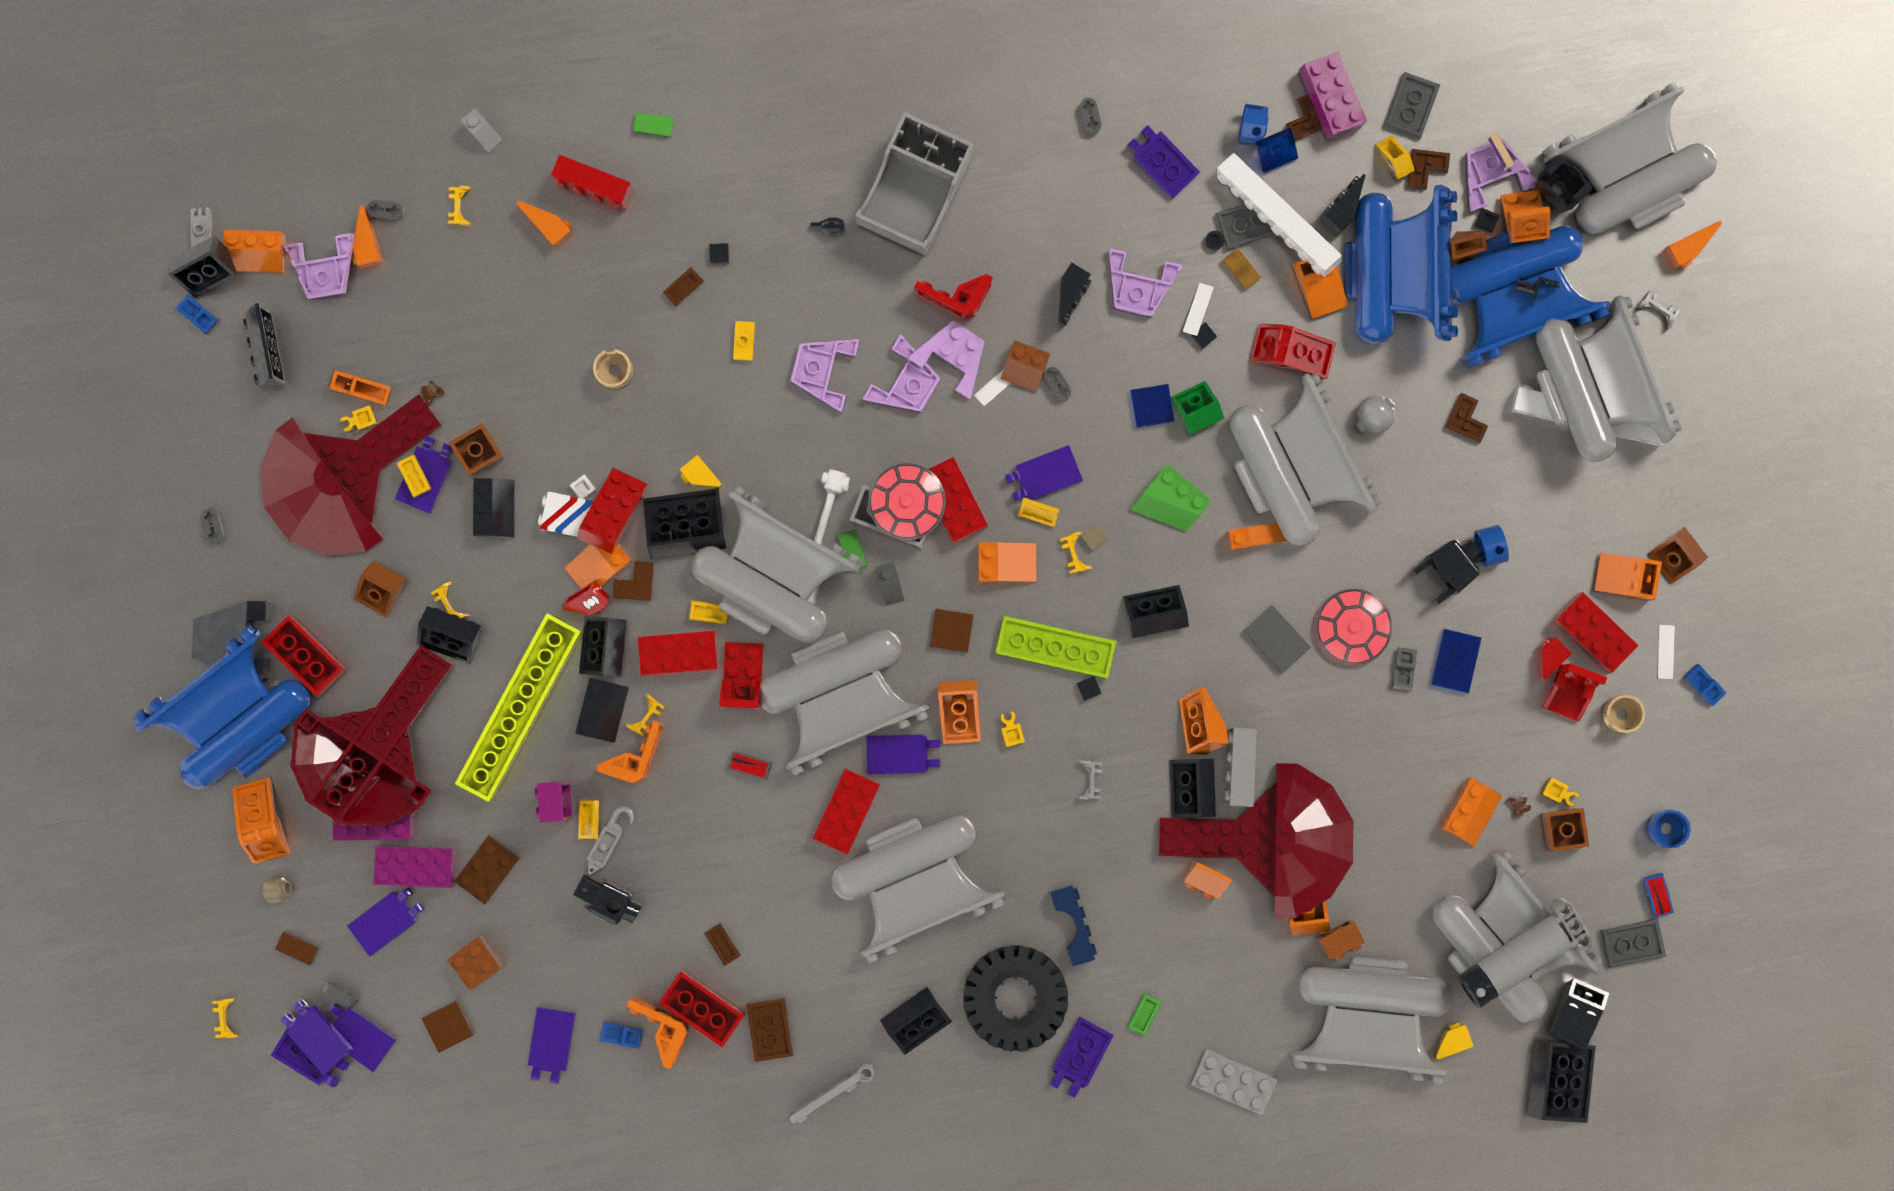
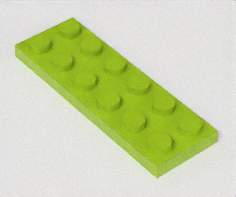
M1004 616L995 654L1108 679L1116 641Z

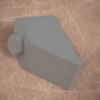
M475 108L460 120L488 153L503 141Z

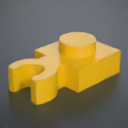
M370 405L352 411V418L345 416L340 419L341 422L349 421L350 423L347 428H344L346 432L353 430L354 426H357L358 430H362L377 424Z
M1013 711L1011 712L1012 718L1008 721L1001 714V721L1006 724L1005 728H1001L1006 747L1025 742L1020 723L1014 725L1015 714Z
M1550 777L1542 795L1557 803H1561L1562 799H1564L1568 806L1573 807L1575 804L1571 803L1569 798L1572 795L1577 798L1579 797V794L1576 792H1567L1569 786Z

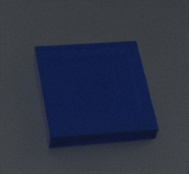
M1290 127L1255 142L1263 173L1298 159L1294 135Z
M1168 384L1130 390L1136 428L1174 422Z

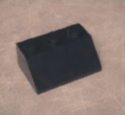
M213 236L172 258L168 275L196 298L235 277L237 271L228 248Z
M473 478L474 537H515V480Z
M1180 585L1123 596L1132 638L1189 627L1187 609Z
M427 606L418 623L416 645H422L432 651L471 664L480 638L481 625L474 621L459 618L457 615L445 613L438 608Z
M584 617L579 674L621 677L626 620Z
M589 677L575 734L615 743L629 687Z
M1214 759L1170 760L1172 818L1215 817Z
M928 987L880 1020L888 1035L904 1055L952 1022Z

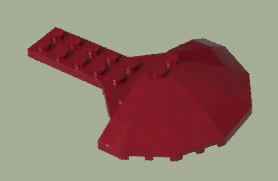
M419 394L358 440L305 433L296 420L291 418L275 430L260 467L264 508L290 542L325 556L369 552L385 540L373 525L381 471L424 440L426 436L440 428L442 424Z
M420 645L376 707L365 711H355L320 718L306 708L293 725L294 734L292 757L290 760L291 769L294 772L305 801L341 826L384 827L421 810L433 791L417 781L408 729L453 666Z
M1276 763V783L1254 803L1253 807H1250L1238 819L1160 818L1159 857L1237 859L1275 898L1274 918H1297L1330 899L1352 866L1354 820L1333 785L1299 764Z

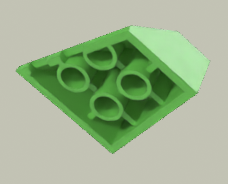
M1167 464L1130 511L1187 531L1212 500Z

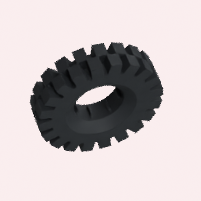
M1021 945L996 948L976 962L965 983L963 1003L967 1019L975 1033L995 1048L998 1047L1010 1052L1029 1051L1031 1048H1037L1056 1034V1031L1061 1027L1065 1019L1064 1017L1068 1009V990L1065 979L1058 966L1047 955L1039 952L1037 949ZM1015 977V980L1019 977L1029 981L1028 985L1032 984L1037 994V997H1034V999H1037L1035 1007L1032 1011L1029 1010V1014L1022 1018H1017V1016L1009 1018L1003 1015V1010L999 1011L995 1004V999H997L995 992L1000 984L1003 985L1002 982L1004 980Z

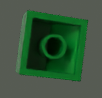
M1206 381L1171 397L1190 435L1225 419L1220 403Z

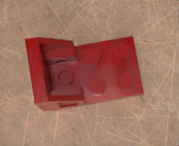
M985 274L958 285L952 298L949 297L950 294L941 289L939 292L932 288L933 285L924 280L922 283L916 282L914 293L965 320L976 316L993 284V277Z
M1259 324L1250 361L1280 368L1296 369L1310 375L1317 373L1319 378L1328 379L1337 342L1293 326Z
M725 642L724 674L719 707L760 709L759 694L763 672L764 644Z
M1572 663L1560 665L1555 672L1542 708L1580 722L1592 700L1596 687L1598 685H1605L1608 677Z

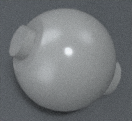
M1372 395L1365 398L1358 407V420L1355 422V425L1363 434H1366L1368 431L1372 433L1385 432L1395 421L1396 411L1393 408L1395 403L1389 397L1385 398L1381 395Z

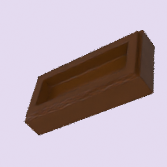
M690 267L663 293L677 307L704 280Z
M722 923L704 933L724 966L741 956Z
M285 931L282 933L275 950L309 966L312 964L319 947Z

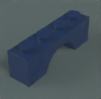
M1073 885L1050 891L1055 910L1069 914L1076 923V936L1067 946L1072 966L1095 960L1094 955H1097L1094 943L1090 944L1088 938L1092 936L1089 925L1085 926L1083 918L1086 915L1083 906L1079 907L1077 902L1080 899L1078 889H1073Z

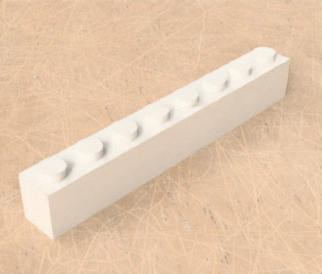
M1235 153L1217 168L1218 180L1224 185L1227 184L1236 197L1240 196L1244 200L1246 207L1250 210L1253 209L1263 223L1267 222L1277 236L1281 235L1289 248H1294L1303 261H1308L1312 265L1311 267L1314 272L1325 277L1341 263L1342 255Z
M1522 385V387L1516 389L1511 408L1512 412L1553 421L1542 390L1540 392L1534 391L1533 387ZM1634 423L1611 426L1614 435L1617 437L1659 447L1664 445L1657 433L1648 426Z

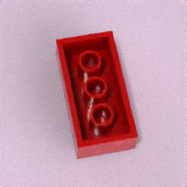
M560 154L551 173L554 183L557 184L556 186L565 190L571 188L575 194L583 197L589 195L593 201L601 204L603 201L607 202L611 208L619 211L621 208L627 209L634 191L631 182Z
M954 457L928 469L939 479L944 489L946 505L941 520L953 544L988 527Z
M612 468L579 526L577 538L612 554L646 494L647 483Z
M1584 592L1578 593L1552 620L1607 674L1613 673L1639 646Z
M288 615L261 642L317 697H321L347 670L340 661L291 615Z
M716 631L638 637L641 676L719 670Z
M845 768L813 839L848 855L881 784Z
M684 970L680 971L658 1003L720 1047L725 1045L746 1014Z

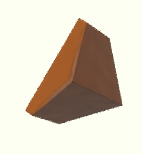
M1457 231L1449 240L1451 260L1458 265L1473 259L1480 252L1487 250L1485 232Z

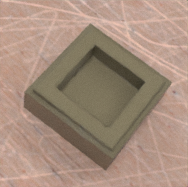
M1094 525L1081 535V538L1091 551L1108 540L1097 525Z

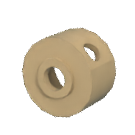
M615 349V351L611 352L602 351L596 357L593 363V372L595 378L604 387L620 389L630 382L633 376V366L630 359L623 352ZM613 365L620 368L617 376H612L609 373V369Z
M1631 695L1612 697L1606 702L1602 712L1603 721L1606 726L1617 733L1636 731L1643 724L1646 714L1641 701ZM1618 709L1626 711L1625 719L1620 720L1616 717Z

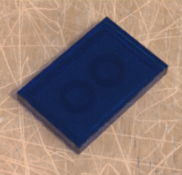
M1443 629L1431 685L1469 694L1482 637Z

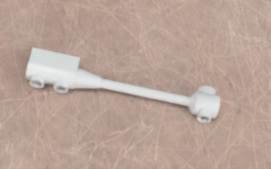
M829 469V472H824L821 483L825 484L824 489L828 492L814 539V542L821 545L835 495L848 491L851 478L847 477L845 473ZM819 586L808 599L812 604L815 603Z

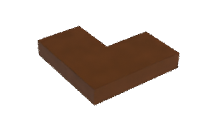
M1309 94L1297 99L1303 117L1286 124L1293 142L1323 130Z
M1412 149L1411 160L1415 170L1409 173L1407 187L1426 190L1429 171L1448 173L1450 153Z
M1461 392L1445 428L1480 444L1488 425L1471 418L1479 400Z
M634 561L633 580L614 579L613 599L652 601L654 563Z

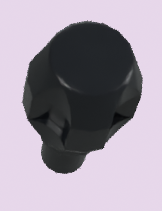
M829 217L820 222H811L810 227L811 230H820L829 235H839L845 231V221L837 217Z

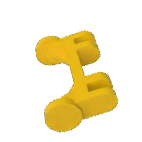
M470 186L449 187V191H455V194H448L449 199H455L454 213H448L449 218H454V220H449L448 224L470 225V222L465 220L460 213L461 198L467 191L471 190Z
M1081 531L1059 539L1060 542L1068 541L1067 544L1061 546L1062 549L1069 547L1074 562L1067 563V566H1075L1076 569L1070 570V574L1092 568L1091 565L1087 566L1077 559L1074 549L1078 535L1082 534Z
M447 582L431 592V595L439 594V596L434 598V601L442 600L448 614L457 615L462 619L468 616L466 613L462 614L453 610L446 598L448 586L451 585V582Z
M649 694L645 695L648 698L649 711L643 720L634 724L631 723L630 725L628 723L625 724L626 727L636 731L643 737L646 734L640 730L641 728L647 730L648 726L645 723L653 712L658 716L661 714L655 708L657 706L663 710L665 708Z
M234 998L212 1001V1004H218V1007L212 1008V1011L219 1012L220 1027H214V1031H221V1034L215 1035V1038L238 1037V1034H234L226 1024L225 1011L228 1005L234 1001Z

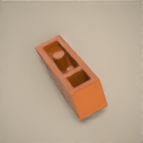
M519 200L516 202L555 249L573 234L570 231L572 226L565 218L561 220L558 216Z
M364 205L359 207L353 243L354 254L351 256L354 265H358L360 269L383 263L371 220Z
M1721 220L1665 248L1675 269L1680 266L1684 269L1693 264L1692 260L1700 254L1722 225Z
M1277 523L1227 531L1230 551L1287 541Z

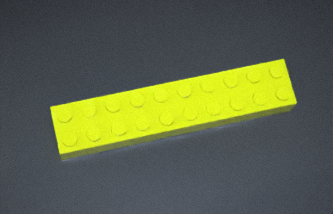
M546 613L455 782L456 785L488 802L493 801L583 634L582 631Z

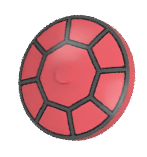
M901 463L887 468L875 479L869 492L868 505L874 523L886 535L898 540H916L928 535L938 526L944 515L946 499L942 484L930 470L913 463Z
M1346 589L1333 594L1322 604L1315 620V634L1320 647L1331 659L1345 665H1362L1379 657L1387 648L1392 635V619L1386 605L1373 593L1362 589Z

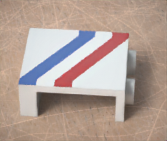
M548 491V494L543 497L542 506L544 507V512L539 515L538 525L544 531L547 530L577 537L579 526L594 501Z

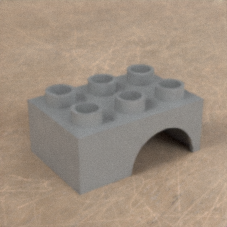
M904 112L884 153V159L876 180L864 204L855 215L856 223L926 256L974 154V144Z

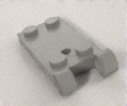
M870 1063L862 1064L860 1069L793 1111L789 1116L792 1124L804 1122L808 1119L809 1113L843 1091H852L857 1087V1082L860 1080L862 1082H870L875 1072L873 1065ZM869 1069L871 1075L866 1077L862 1075L861 1071Z

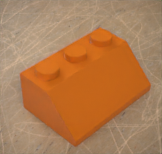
M224 229L223 244L229 250L236 271L284 273L286 235L282 232Z
M1468 778L1444 820L1441 829L1475 847L1502 796L1479 781Z

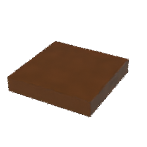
M936 609L930 647L968 653L974 614Z
M458 1001L421 1018L438 1053L474 1035Z

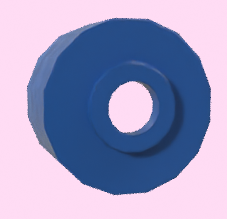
M1245 103L1239 142L1263 144L1269 118L1267 106Z
M1499 525L1475 530L1474 543L1484 556L1480 560L1481 564L1489 567L1508 562L1509 551L1507 541Z
M1669 809L1659 810L1654 813L1647 825L1648 836L1651 841L1657 846L1664 848H1678L1685 844L1691 831L1690 823L1686 816L1679 811ZM1664 823H1668L1671 826L1669 834H1664L1661 831V826Z

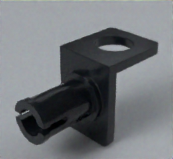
M1539 277L1538 282L1535 284L1518 280L1515 292L1532 295L1531 305H1534L1540 284L1559 289L1561 282Z

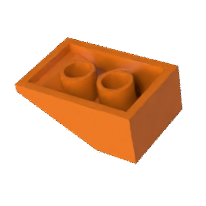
M979 542V582H1036V543Z
M619 543L612 554L590 544L565 567V570L580 588L585 587L594 580L603 587L633 561Z
M977 680L939 682L938 698L943 744L981 742Z
M1200 687L1179 698L1187 754L1206 755L1229 744L1226 724L1205 687Z
M1193 860L1183 881L1187 883L1185 887L1195 892L1198 888L1204 891L1203 896L1213 900L1214 897L1218 899L1221 897L1232 879Z
M1326 901L1297 918H1289L1292 936L1330 931Z

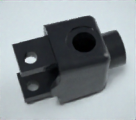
M1557 156L1537 176L1534 182L1535 188L1561 213L1573 209L1592 190V185L1584 178L1582 173L1563 156ZM1556 182L1564 186L1565 191L1561 195H1558L1552 189L1553 184Z
M1452 540L1425 557L1426 560L1413 569L1411 573L1413 576H1416L1431 565L1437 573L1436 575L1448 588L1433 600L1435 605H1439L1452 594L1460 593L1480 575V570L1476 563L1482 560L1484 556L1472 540H1468L1462 546L1457 540Z
M584 874L573 894L591 904L584 906L590 913L613 925H617L620 920L632 925L642 907L641 904L632 900V891L608 878L602 884ZM582 888H586L588 891L584 892ZM611 900H617L620 903V907L617 910H612L608 907L607 903Z

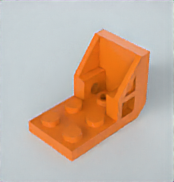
M1538 190L1501 195V204L1510 243L1550 238L1549 206L1543 207Z
M654 720L653 723H649L646 730L648 735L647 741H643L640 748L642 756L624 753L599 763L596 771L630 783H637L645 779L664 723ZM634 761L637 763L635 768L632 766Z
M267 777L232 787L237 836L241 847L252 864L289 855L290 848L281 821L275 813L271 779Z
M630 998L626 1007L630 1008L629 1012L638 1016L640 1014L648 1016L647 1020L655 1024L661 1022L655 1039L663 1067L671 1069L689 1033L687 1023L679 1017L640 999ZM667 1028L671 1029L672 1033H669Z

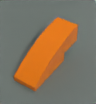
M333 370L327 389L386 406L391 387Z

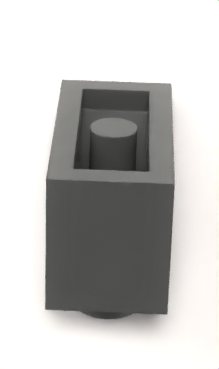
M894 562L875 567L886 605L904 600Z

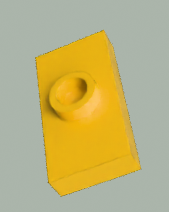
M735 322L734 360L753 361L755 322Z
M414 454L397 462L414 498L431 490L427 478Z
M1023 498L1018 516L1054 527L1060 509Z
M691 601L689 620L728 625L729 614L720 609V604Z
M579 801L578 839H598L599 801Z

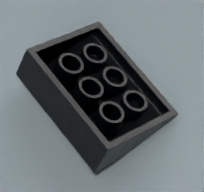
M255 303L245 312V318L243 319L244 327L249 333L247 344L252 349L253 356H250L251 364L256 370V374H254L256 386L259 385V388L263 390L285 386L272 312L260 303Z
M719 488L643 499L646 540L650 559L696 553L707 546H714L719 549L726 548Z
M1535 1039L1528 1117L1549 1121L1588 1123L1595 1045H1588L1584 1051L1562 1041Z

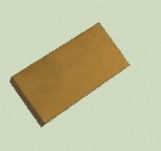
M1238 248L1222 260L1246 290L1261 278Z

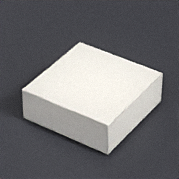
M585 474L569 485L577 497L581 499L587 498L596 491V488Z

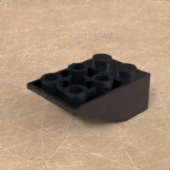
M1364 173L1361 177L1356 176L1347 186L1349 190H1343L1334 200L1336 204L1333 205L1331 203L1321 214L1323 218L1320 222L1336 237L1355 217L1366 176Z
M1072 262L1061 278L1059 328L1062 324L1067 325L1072 315L1071 309L1074 308L1076 310L1081 302V293H1086L1092 282L1090 280L1091 274Z
M1576 978L1568 981L1565 984L1549 1036L1585 1051L1603 1014L1609 993Z

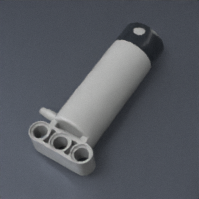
M1555 898L1551 903L1552 914L1457 976L1462 989L1477 1008H1482L1562 954L1570 965L1574 964L1575 960L1570 952V949L1574 946L1582 951L1589 950L1592 947L1593 939L1570 902L1563 898ZM1565 904V909L1559 912L1560 907ZM1574 920V926L1569 928L1570 922ZM1584 936L1583 942L1579 944V939Z

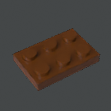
M488 835L454 882L485 905L520 857Z
M785 998L746 1004L755 1062L793 1056Z

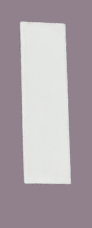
M1199 283L1183 332L1198 335L1214 287Z
M1003 370L974 395L983 406L988 404L1010 384L1007 381L1001 380Z
M1659 625L1658 679H1673L1675 626Z

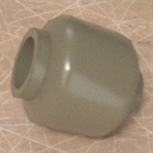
M284 877L268 878L261 887V894L267 902H283L291 894V884Z

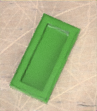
M636 112L634 132L672 137L674 117Z
M856 529L838 534L841 547L848 551L845 559H848L850 553L864 561L860 568L866 567L867 563Z
M1144 993L1128 1028L1145 1036L1162 1001Z

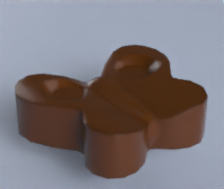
M429 381L427 386L420 388L424 401L428 405L432 403L434 396L444 395L443 388L436 386L434 381Z
M1525 795L1520 797L1511 796L1507 800L1511 806L1515 807V818H1520L1525 812L1531 810V806L1526 803L1527 797Z

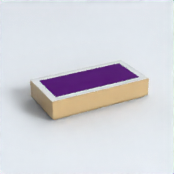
M1495 131L1487 137V140L1504 171H1507L1514 165V162L1498 133Z

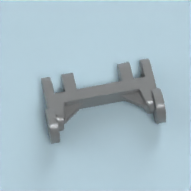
M1649 291L1637 309L1653 307L1665 316L1667 321L1666 328L1669 330L1680 310L1677 309L1673 314L1674 306L1671 305L1667 310L1656 302L1659 296L1655 294L1652 299L1649 298L1652 294Z
M1079 761L1089 772V787L1082 796H1078V799H1101V796H1094V792H1101V788H1094L1095 773H1102V769H1095V765L1100 766L1102 762Z

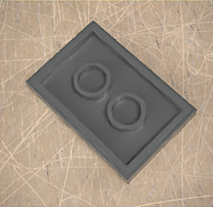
M1404 72L1385 126L1421 139L1440 84Z
M1245 204L1216 213L1227 250L1276 235L1271 230V226L1267 222L1263 223L1258 218L1257 213L1253 209H1248Z
M1273 605L1244 630L1248 637L1281 673H1284L1311 648Z
M1658 918L1600 930L1608 968L1666 957Z

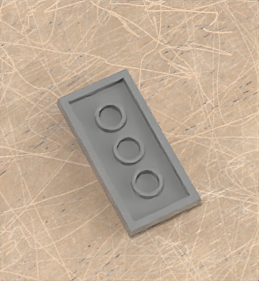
M1205 1049L1191 1085L1263 1116L1277 1079Z

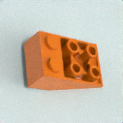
M1301 260L1294 263L1293 268L1312 319L1348 307L1337 266L1324 277L1314 272L1311 267L1312 265L1308 261Z
M1600 553L1594 591L1649 601L1656 600L1662 562Z

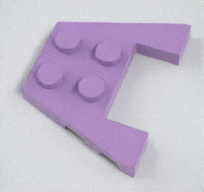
M1503 138L1501 141L1514 162V165L1507 171H1504L1490 144L1466 153L1470 212L1487 206L1480 187L1514 174L1517 175L1523 192L1535 188V177L1530 173L1531 171L1527 166H1524L1519 160L1517 154Z
M354 233L335 236L338 256L305 262L303 243L284 245L285 251L290 255L292 266L297 270L299 281L308 299L346 293Z
M1110 248L1109 259L1114 309L1152 317L1180 272L1182 264L1165 261L1162 278L1158 280L1123 272L1126 252Z
M953 320L910 354L907 359L918 367L923 368L932 352L964 373L954 391L970 399L985 341Z
M899 335L891 349L906 359L916 351L902 335ZM908 360L889 393L871 384L863 400L922 412L941 378L927 363L924 364L923 368H920Z
M860 339L799 344L791 382L837 411L842 412L846 395L827 391L836 353L856 357Z

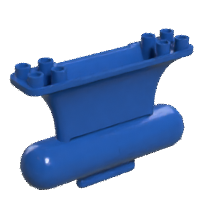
M1436 185L1434 187L1433 199L1424 211L1413 217L1394 221V207L1388 196L1372 192L1364 195L1359 200L1355 214L1356 241L1347 242L1344 245V292L1347 299L1356 298V330L1362 341L1375 345L1386 342L1393 335L1395 328L1394 313H1408L1425 318L1434 326L1435 336L1439 340L1451 341L1452 337L1458 336L1457 325L1452 326V318L1458 317L1457 306H1452L1451 254L1449 246L1452 222H1456L1458 219L1457 211L1452 210L1451 203L1457 202L1456 191H1451L1450 188L1443 185Z
M1559 226L1551 229L1550 238L1510 243L1508 232L1486 239L1487 250L1480 252L1476 255V258L1451 267L1452 304H1463L1475 299L1479 314L1478 339L1472 350L1462 357L1464 362L1468 361L1470 368L1484 362L1482 355L1486 354L1488 361L1498 358L1502 355L1500 349L1503 346L1535 335L1537 331L1543 329L1547 324L1545 322L1550 319L1568 321L1569 323L1575 321L1578 328L1592 321L1590 317L1592 314L1595 321L1610 314L1608 307L1611 306L1609 301L1595 302L1584 298L1574 290L1563 274L1561 266L1577 260L1583 251L1581 235L1570 226ZM1539 277L1561 282L1559 289L1540 284L1534 305H1531L1532 295L1515 292L1518 280L1535 284L1538 282Z
M248 625L241 631L240 637L242 640L240 642L236 637H233L226 643L224 648L227 652L223 657L173 696H169L164 701L159 696L156 697L148 706L149 713L142 708L132 719L136 723L134 728L137 732L153 726L165 727L183 736L196 748L184 757L179 767L180 776L184 783L191 788L205 789L234 767L242 775L251 772L287 743L286 737L280 731L297 719L306 708H309L311 701L310 693L299 681H282L270 691L265 687L256 671L253 660L254 644L260 637L261 631L258 628L254 630L251 625Z

